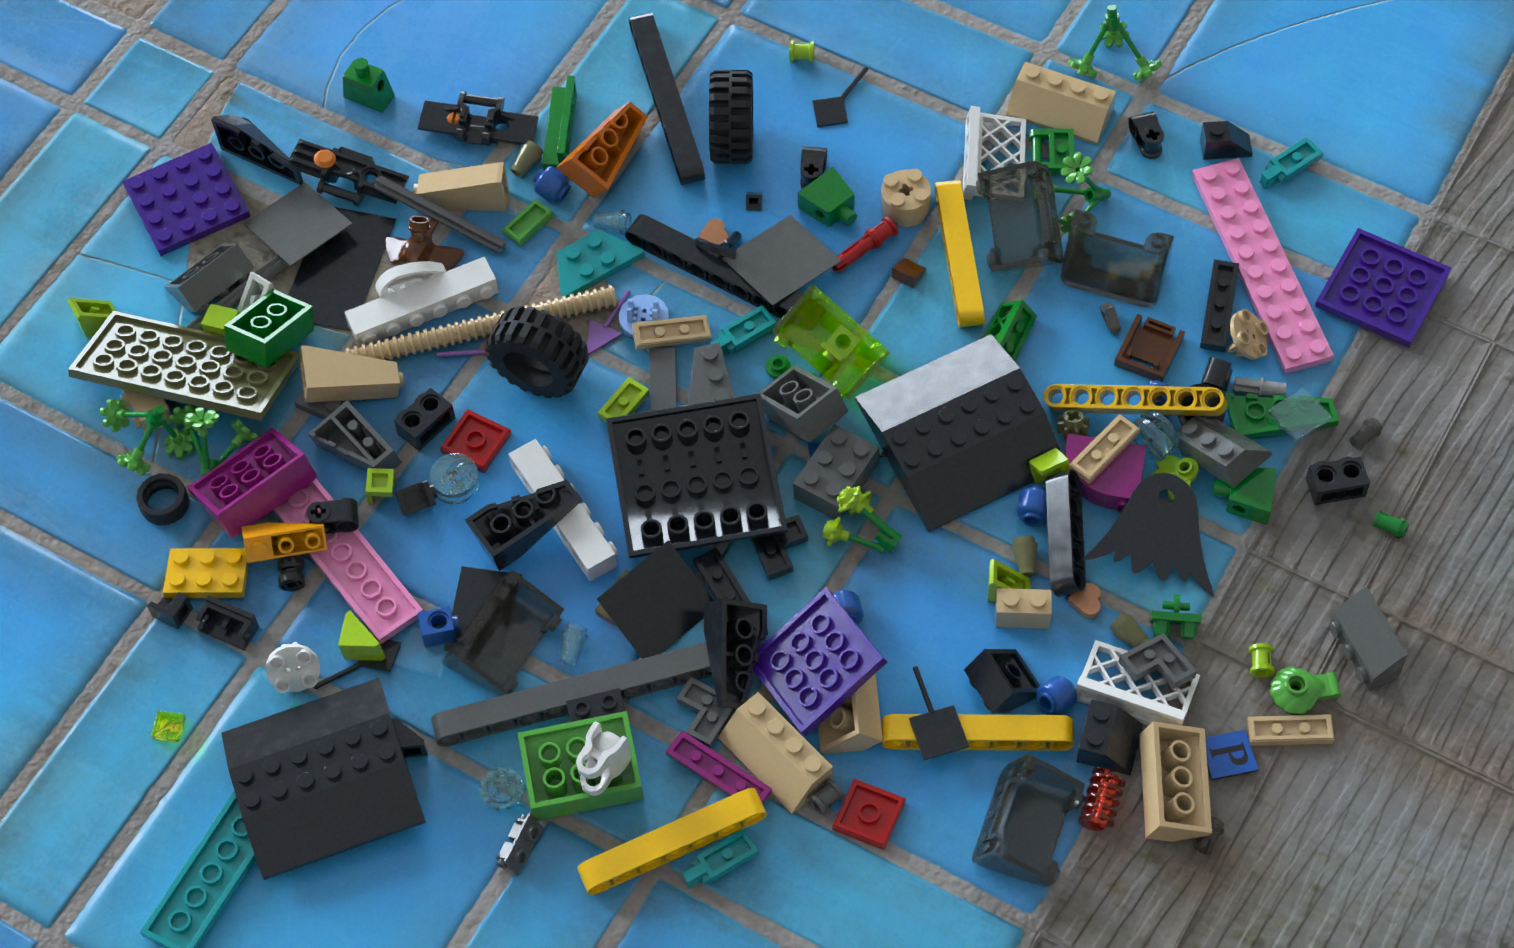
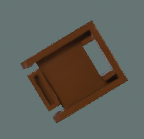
M1137 314L1115 358L1114 366L1151 380L1163 382L1186 332L1180 330L1177 338L1173 339L1176 327L1147 317L1144 326L1141 327L1140 324L1143 316ZM1131 359H1135V360H1138V361H1140V362H1143V363H1146V364H1148V365H1151V366H1153V368L1148 367V366H1145V365L1140 364V363H1138V362L1132 361Z

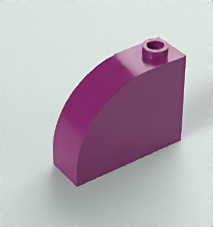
M1068 433L1065 456L1069 459V463L1095 437ZM1130 443L1090 484L1080 478L1082 497L1095 505L1115 509L1122 513L1132 493L1141 483L1146 446Z

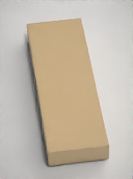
M707 315L632 323L636 350L709 342L712 338Z
M1119 414L1069 464V470H1075L1081 479L1090 484L1140 434V428Z
M1331 714L1247 717L1246 720L1250 746L1333 744L1334 742Z

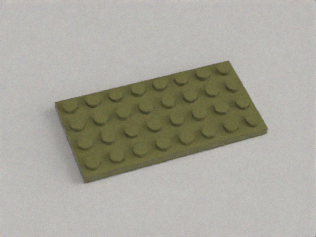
M112 311L68 368L69 377L262 421L300 364V352L289 350L265 368L227 351L224 335Z

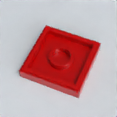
M467 409L441 445L440 451L485 474L512 435L511 429Z
M854 778L834 821L832 830L885 850L906 803V798Z

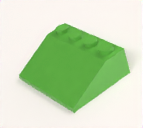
M627 711L518 733L531 812L537 821L644 800ZM594 722L601 724L602 732H612L620 738L622 736L627 737L631 751V759L625 770L613 778L606 790L597 796L589 795L582 790L581 775L576 764L577 757L585 746L587 732ZM601 777L588 779L587 784L597 786L601 782Z

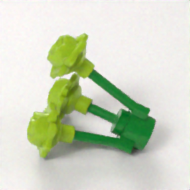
M847 486L837 496L839 503L838 511L841 513L849 510L850 516H853L855 513H862L880 529L874 538L878 543L876 544L851 535L849 531L843 529L841 517L839 516L835 520L827 521L822 537L827 540L828 547H831L839 539L846 542L850 540L873 548L882 554L884 549L891 553L902 535L888 526L874 513L875 509L870 506L871 491L863 493L860 486L854 488Z

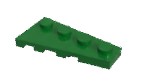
M1224 392V397L1227 400L1226 410L1231 427L1249 439L1338 426L1339 423L1332 398L1298 397L1297 399H1286L1282 395H1273V398L1258 397V394L1247 393L1246 396H1237L1233 392Z

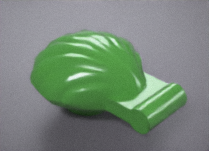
M1290 666L1275 673L1274 678L1271 680V698L1275 701L1276 706L1289 714L1303 715L1313 708L1317 700L1335 699L1342 696L1335 672L1312 675L1301 668Z

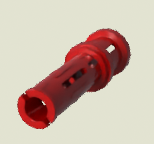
M885 216L882 218V222L874 228H868L861 239L837 255L841 262L833 266L832 269L837 274L841 273V271L873 248H880L883 245L882 243L889 237L898 235L899 231L893 220Z

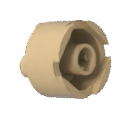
M919 169L899 170L887 174L883 179L881 187V211L883 216L891 218L899 227H913L922 223L930 212L931 186L927 178L922 175Z

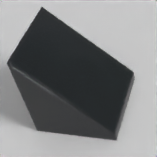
M747 192L746 210H761L762 192Z

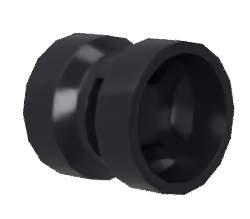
M294 555L280 558L277 561V569L280 573L278 578L279 588L284 591H298L304 588L305 576L302 574L304 570L303 558Z

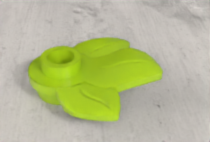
M1165 455L1155 461L1159 469H1156L1151 475L1157 473L1173 474L1184 480L1191 488V482L1198 476L1199 466L1192 458L1185 457L1180 459L1174 455ZM1189 467L1188 470L1182 471V469ZM1168 490L1170 500L1174 501V494Z

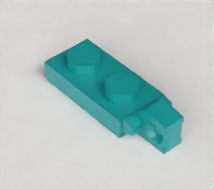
M1306 137L1272 158L1266 166V171L1261 173L1259 183L1268 188L1277 181L1280 184L1284 181L1286 182L1322 159L1323 152Z
M761 305L723 327L721 333L717 335V339L710 344L720 342L723 355L727 352L733 353L777 328V321Z
M742 829L697 855L696 860L691 862L692 868L682 873L683 881L688 888L701 882L704 885L712 883L758 856L759 850L746 830Z

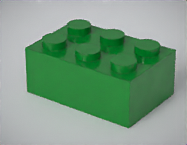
M271 289L224 325L226 350L267 368L314 331L313 306L275 289Z

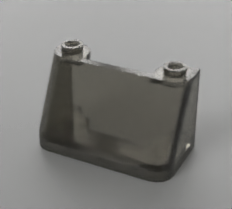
M1029 161L979 172L976 188L979 195L988 200L995 246L987 254V263L991 271L1004 272L1061 264L1063 262V249L1053 180L1049 167L1037 161Z
M1076 209L1072 218L1063 258L1061 281L1069 287L1136 306L1148 308L1155 305L1169 270L1174 236L1156 232L1146 238L1144 245L1095 232L1097 227L1096 217L1093 214Z
M513 570L494 586L442 660V664L498 696L513 693L519 684L516 681L518 677L517 672L541 637L549 630L554 632L563 620L560 618V615L564 608Z
M1027 754L1006 765L999 776L972 856L973 863L1042 887L1053 885L1060 875L1058 862L1053 860L1052 857L1066 814L1074 809H1078L1084 801L1083 791L1086 784L1031 754Z

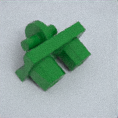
M1174 594L1173 602L1163 601L1162 609L1172 610V612L1152 611L1150 614V622H1153L1155 637L1162 633L1169 637L1170 624H1180V638L1194 639L1197 627L1201 624L1202 614L1179 613L1180 610L1190 611V603L1180 602L1179 594Z

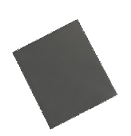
M305 182L244 223L246 227L290 266L353 224Z
M791 215L737 248L734 260L727 257L722 258L772 306L841 262L833 252Z

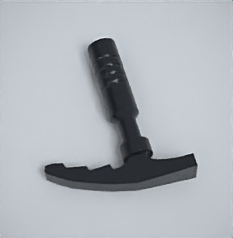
M735 231L720 245H714L700 238L695 239V244L705 250L734 260L737 249L731 247L742 236L740 232Z

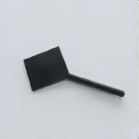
M864 67L841 96L812 100L817 127L848 123L844 99L866 74L868 67Z
M385 641L381 644L386 657L384 660H359L358 663L318 682L314 689H318L360 667L390 672L401 642Z

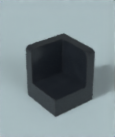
M180 592L177 593L175 598H164L163 596L158 604L149 601L147 604L152 617L176 629L181 627L193 610L188 596Z

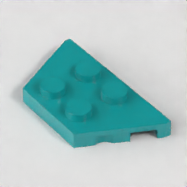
M597 229L556 252L561 299L562 296L570 297V294L576 296L578 292H584L645 257L643 249Z

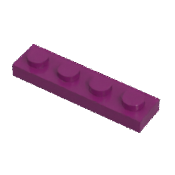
M681 730L666 750L668 757L728 796L748 788H755L764 805L772 794V788L683 730Z

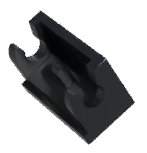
M208 595L196 617V620L200 621L197 627L198 631L245 651L259 628L255 615Z

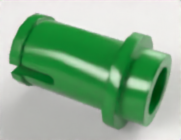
M1379 511L1374 519L1373 527L1395 534V538L1399 536L1404 538L1409 523L1405 522V518L1400 520Z

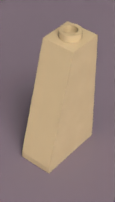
M504 162L419 174L418 184H414L413 193L446 210L507 212L510 191Z
M301 346L299 362L305 403L398 398L399 388L403 387L404 380L403 373L398 372L397 362L317 347Z

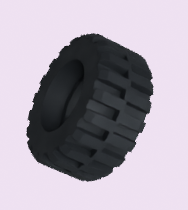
M714 70L710 73L709 152L710 161L715 164H748L753 159V74L749 70Z
M518 306L505 311L486 342V356L490 360V365L497 369V373L501 377H505L508 380L507 382L512 385L515 384L525 392H532L533 395H543L545 398H559L569 394L575 387L589 359L587 344L582 340L579 332H575L569 323L561 321L560 317L552 316L545 310H536L535 307L529 306L525 308L524 306Z

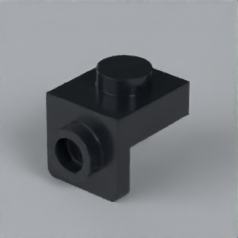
M427 480L394 492L403 516L436 505L435 499L438 498L434 485L429 484Z

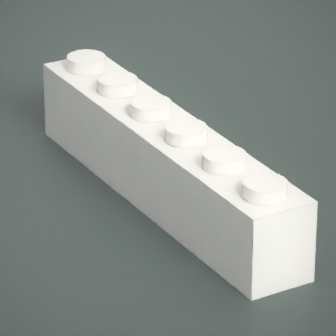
M484 256L344 313L358 347H361V344H365V346L369 345V342L374 344L377 340L395 336L404 330L418 327L434 318L443 317L454 310L466 308L472 303L492 297L499 293L496 278Z
M536 439L508 453L511 467L530 494L535 493L539 488L564 481L565 475L558 464L553 465L549 450L545 445L541 447ZM583 502L572 509L553 528L591 582L617 567L616 556L618 552L611 541L607 542L603 537L605 534L601 525L591 520V512Z

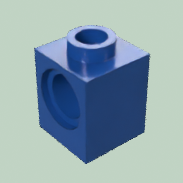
M450 606L418 612L425 648L457 642L455 632L460 631L458 616H452ZM438 625H445L443 628L440 629L435 628Z

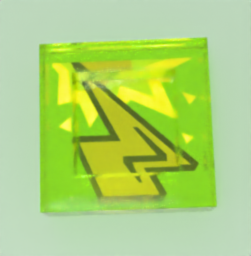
M157 711L151 737L156 740L180 742L186 720L184 713Z

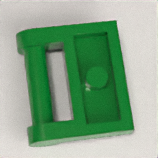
M1032 129L1029 132V140L1032 142L1030 174L1034 177L1036 172L1061 174V169L1067 167L1063 163L1064 158L1068 156L1072 160L1074 159V129ZM1043 140H1049V162H1042L1041 142Z

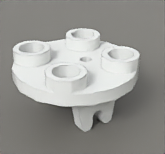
M293 642L292 644L281 645V647L269 655L266 662V676L277 692H300L314 687L318 682L320 660L317 654L309 647Z

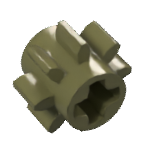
M1070 409L1064 415H1059L1057 433H1063L1065 440H1067L1068 433L1082 436L1088 435L1089 418H1083L1081 411Z

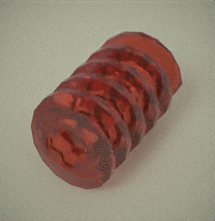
M1095 767L1092 769L1093 775L1089 779L1090 785L1087 787V795L1084 797V805L1081 807V816L1078 818V823L1086 829L1102 831L1105 828L1114 827L1115 823L1110 818L1117 816V811L1114 808L1120 806V801L1117 798L1122 797L1123 791L1120 788L1126 785V781L1109 769Z

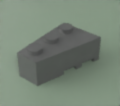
M720 342L696 347L694 349L688 405L734 398Z
M348 400L308 433L317 447L365 471L368 468L396 469L402 463L395 451Z

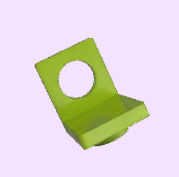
M841 324L827 342L821 344V347L825 350L822 354L832 363H835L837 360L842 364L861 340ZM845 334L850 338L851 343L847 349H839L836 346L835 341L839 335Z

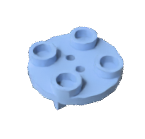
M648 294L636 295L628 299L621 306L619 312L620 326L623 329V333L628 337H633L632 323L669 319L668 308L665 303L658 297Z

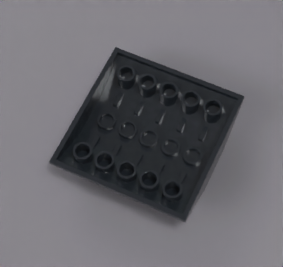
M992 334L854 398L928 532L1033 483L1035 480L1031 473L1029 461L1055 448L1061 452L1047 415L1023 372Z
M760 393L606 418L629 559L651 555L668 540L678 551L788 532Z
M379 678L221 733L228 770L241 816L264 880L426 823Z

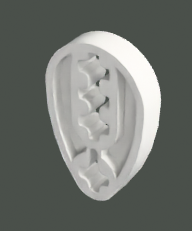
M431 261L398 265L387 270L379 277L376 282V291L381 298L444 273L446 269L442 263Z

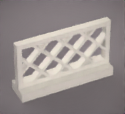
M970 106L965 127L962 189L965 200H972L974 195L1015 202L1023 201L1026 119L981 113L980 107ZM983 121L991 122L997 128L989 132L983 126ZM1009 125L1020 127V132L1013 135L1006 127ZM1000 131L1008 138L1003 143H1000L994 137ZM986 140H989L995 146L991 151H988L982 145ZM1011 143L1019 149L1014 155L1005 148ZM999 151L1007 158L1002 163L993 156ZM986 159L995 166L990 171H987L981 165ZM1010 163L1018 169L1013 175L1005 168ZM1000 171L1007 179L999 183L992 175ZM987 179L994 187L992 189L980 188V183ZM1011 182L1017 188V193L1008 192L1004 186Z
M1095 640L1083 673L1076 686L1077 701L1090 705L1092 699L1117 705L1139 722L1150 725L1153 721L1183 725L1200 678L1199 674H1196V677L1190 680L1192 682L1190 687L1181 690L1179 687L1172 688L1173 693L1163 696L1158 686L1168 683L1164 678L1153 681L1150 674L1144 676L1147 683L1136 687L1130 675L1118 662L1119 656L1128 651ZM1101 651L1109 654L1112 660L1101 663L1096 656L1097 652ZM1116 665L1121 674L1110 678L1105 669ZM1099 671L1104 680L1098 682L1087 677L1089 674ZM1125 680L1130 689L1124 691L1116 688L1114 684ZM1152 689L1157 698L1151 700L1142 697L1141 692ZM1178 698L1183 705L1182 710L1169 706L1167 701Z

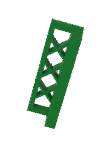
M567 75L566 87H552L542 160L543 170L549 166L556 168L569 155L577 99L575 76Z
M1023 300L1000 303L984 337L992 334L1015 361L1037 315Z

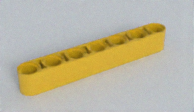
M960 180L936 182L935 197L958 327L984 325V308Z
M1053 384L1046 388L1043 395L1046 404L1054 412L1059 413L1076 409L1082 413L1219 416L1227 408V400L1223 393L1213 387ZM1057 393H1062L1063 399L1061 402L1052 403V397ZM1089 394V399L1086 403H1077L1080 395ZM1109 394L1115 395L1113 403L1109 405L1103 404L1105 396ZM1132 396H1141V400L1137 405H1129V399ZM1167 396V402L1164 405H1155L1157 397ZM1192 396L1194 400L1190 406L1184 407L1181 405L1184 397ZM1219 397L1220 403L1216 407H1209L1207 403L1210 398Z
M921 714L885 715L882 718V746L891 750H920L909 718ZM957 714L969 744L968 748L962 750L1066 751L1074 747L1073 718L1066 715Z
M748 788L582 862L577 867L587 894H599L758 823L767 816V812L756 789Z

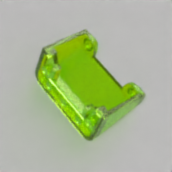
M813 284L772 330L776 335L773 339L784 349L787 346L793 348L827 378L833 386L837 387L842 399L845 396L850 399L892 354ZM842 324L861 341L842 364L837 360L835 363H832L822 354L825 350L821 347V344L823 342L826 343ZM842 334L836 338L835 343L839 349H847L850 346L851 340L847 335Z

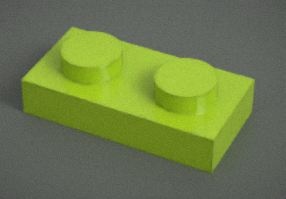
M628 377L597 412L598 418L606 422V418L633 414L650 395L649 389Z

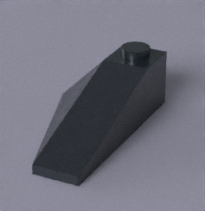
M233 114L214 116L211 119L221 150L299 185L303 183L300 171L286 167L289 157L249 119L240 118Z
M568 480L539 488L535 493L520 497V495L511 497L512 500L496 504L495 502L486 505L465 519L481 547L499 571L525 554L582 501V498Z
M720 598L704 604V634L718 707L738 709L747 701L753 681L751 676L753 668L760 658L758 651L761 641L765 640L767 634V605Z

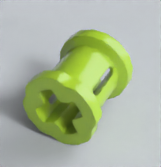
M790 40V62L794 60L814 62V41H810V43H795L794 40Z
M1267 643L1251 645L1248 648L1249 654L1252 655L1250 675L1255 678L1273 676L1275 672L1271 662V654L1274 652L1273 646Z

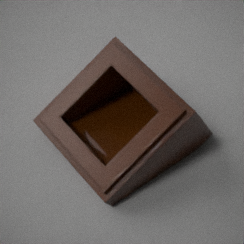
M904 258L892 268V278L914 288L925 273L926 268Z

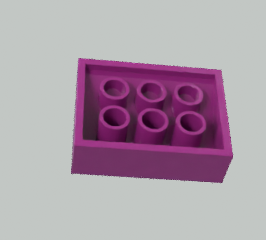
M271 428L187 488L220 528L231 538H234L236 535L242 534L241 527L252 525L256 521L265 518L274 508L286 503L291 496L301 489L307 488L318 476L305 454L274 428Z

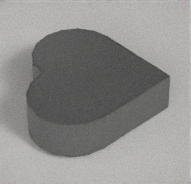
M1110 302L1101 304L1100 312L1111 334L1120 332L1121 327L1115 307Z

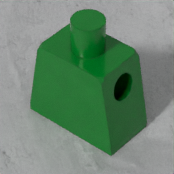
M365 58L354 60L343 75V96L346 99L383 113L395 96L385 71L368 64Z
M833 167L798 192V208L826 226H832L838 220H842L849 226L857 218V214L853 211L855 195Z
M1256 468L1234 488L1221 480H1215L1212 495L1228 498L1226 508L1228 513L1268 525L1277 469Z

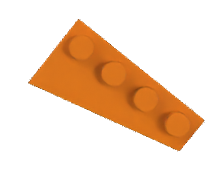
M632 102L626 103L610 114L556 168L590 196L595 197L609 189L648 116Z

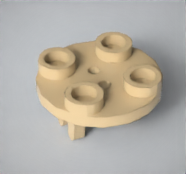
M1247 309L1236 312L1230 322V333L1234 343L1228 347V352H1235V357L1245 356L1251 360L1266 356L1268 353L1267 334L1269 333L1267 323L1264 320H1259Z

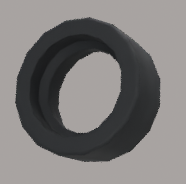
M165 473L150 476L143 481L136 495L137 504L142 515L148 522L155 525H168L178 521L188 510L190 501L183 482L178 477ZM173 489L177 492L178 498L174 504L166 509L153 510L148 506L150 497L159 490Z

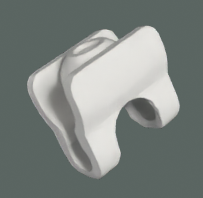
M594 722L588 730L585 746L576 760L577 769L581 775L582 790L592 796L602 794L612 779L625 770L631 759L628 738L625 736L620 738L612 732H602L601 724L598 722ZM601 777V782L597 786L587 784L588 779Z

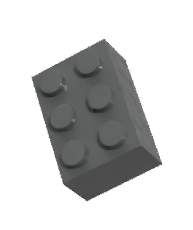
M796 365L792 366L759 392L767 418L807 442H811L819 437L824 430L838 422L848 412L837 387Z
M834 424L793 482L794 499L834 520L838 516L842 518L846 511L841 513L838 511L839 503L837 496L847 486L851 488L860 486L862 489L879 464V447Z

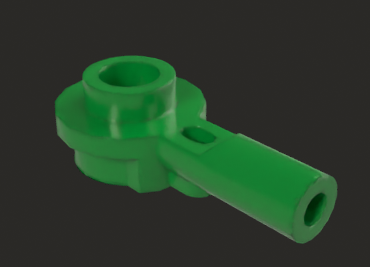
M777 355L769 358L765 367L767 374L776 380L792 366L786 357Z

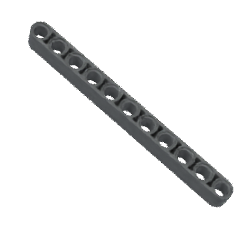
M704 642L438 712L431 717L436 743L441 747L452 746L569 715L566 701L620 688L622 700L686 684L690 677L697 680L713 677L707 645Z

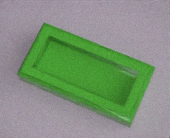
M535 199L502 229V234L521 248L554 217V212Z

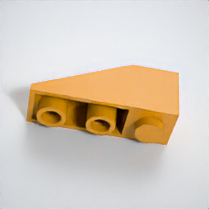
M268 522L241 527L247 563L327 550L324 524Z

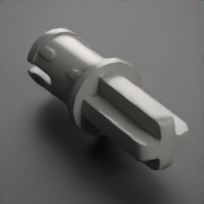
M1235 377L1233 390L1239 393L1258 394V397L1282 395L1285 398L1287 383L1263 380V377H1260V380Z

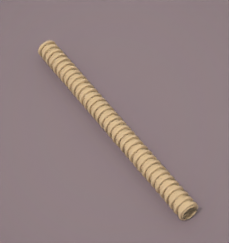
M608 285V288L605 289L604 287H600V290L595 288L593 292L586 290L584 294H581V292H578L576 296L570 294L568 298L562 296V299L559 300L558 298H554V301L548 299L547 303L542 301L538 305L532 303L530 307H535L539 311L545 310L549 312L548 314L556 315L563 320L564 316L570 318V315L578 316V313L581 312L582 314H586V311L592 313L594 309L600 311L602 307L608 309L610 305L616 307L617 298L614 287ZM504 310L501 311V314L494 312L492 316L486 314L484 318L478 316L476 320L470 318V321L467 322L462 320V323L459 324L456 321L454 322L455 325L448 323L446 327L439 325L438 329L431 327L429 331L423 329L424 332L416 331V334L413 335L410 332L408 336L400 335V338L393 336L392 340L385 338L383 342L377 340V343L369 342L367 346L361 344V347H357L356 345L353 346L354 349L347 347L345 353L382 360L389 359L391 361L393 357L400 359L401 355L408 357L410 353L416 355V352L424 353L426 349L432 351V348L435 347L440 349L439 346L446 348L447 344L454 346L456 342L462 344L464 340L470 342L472 338L478 340V337L481 336L486 338V335H491L501 315L505 312Z

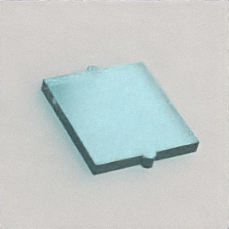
M1304 387L1268 410L1271 417L1280 425L1279 428L1281 430L1284 429L1295 442L1332 418L1320 405V400H1316Z
M411 626L404 643L400 644L401 650L395 666L439 679L446 662L450 661L449 654L454 641L425 647L421 629Z

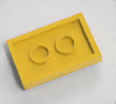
M170 548L163 587L164 598H175L178 592L188 596V598H207L208 595L214 598H244L249 569L245 548Z

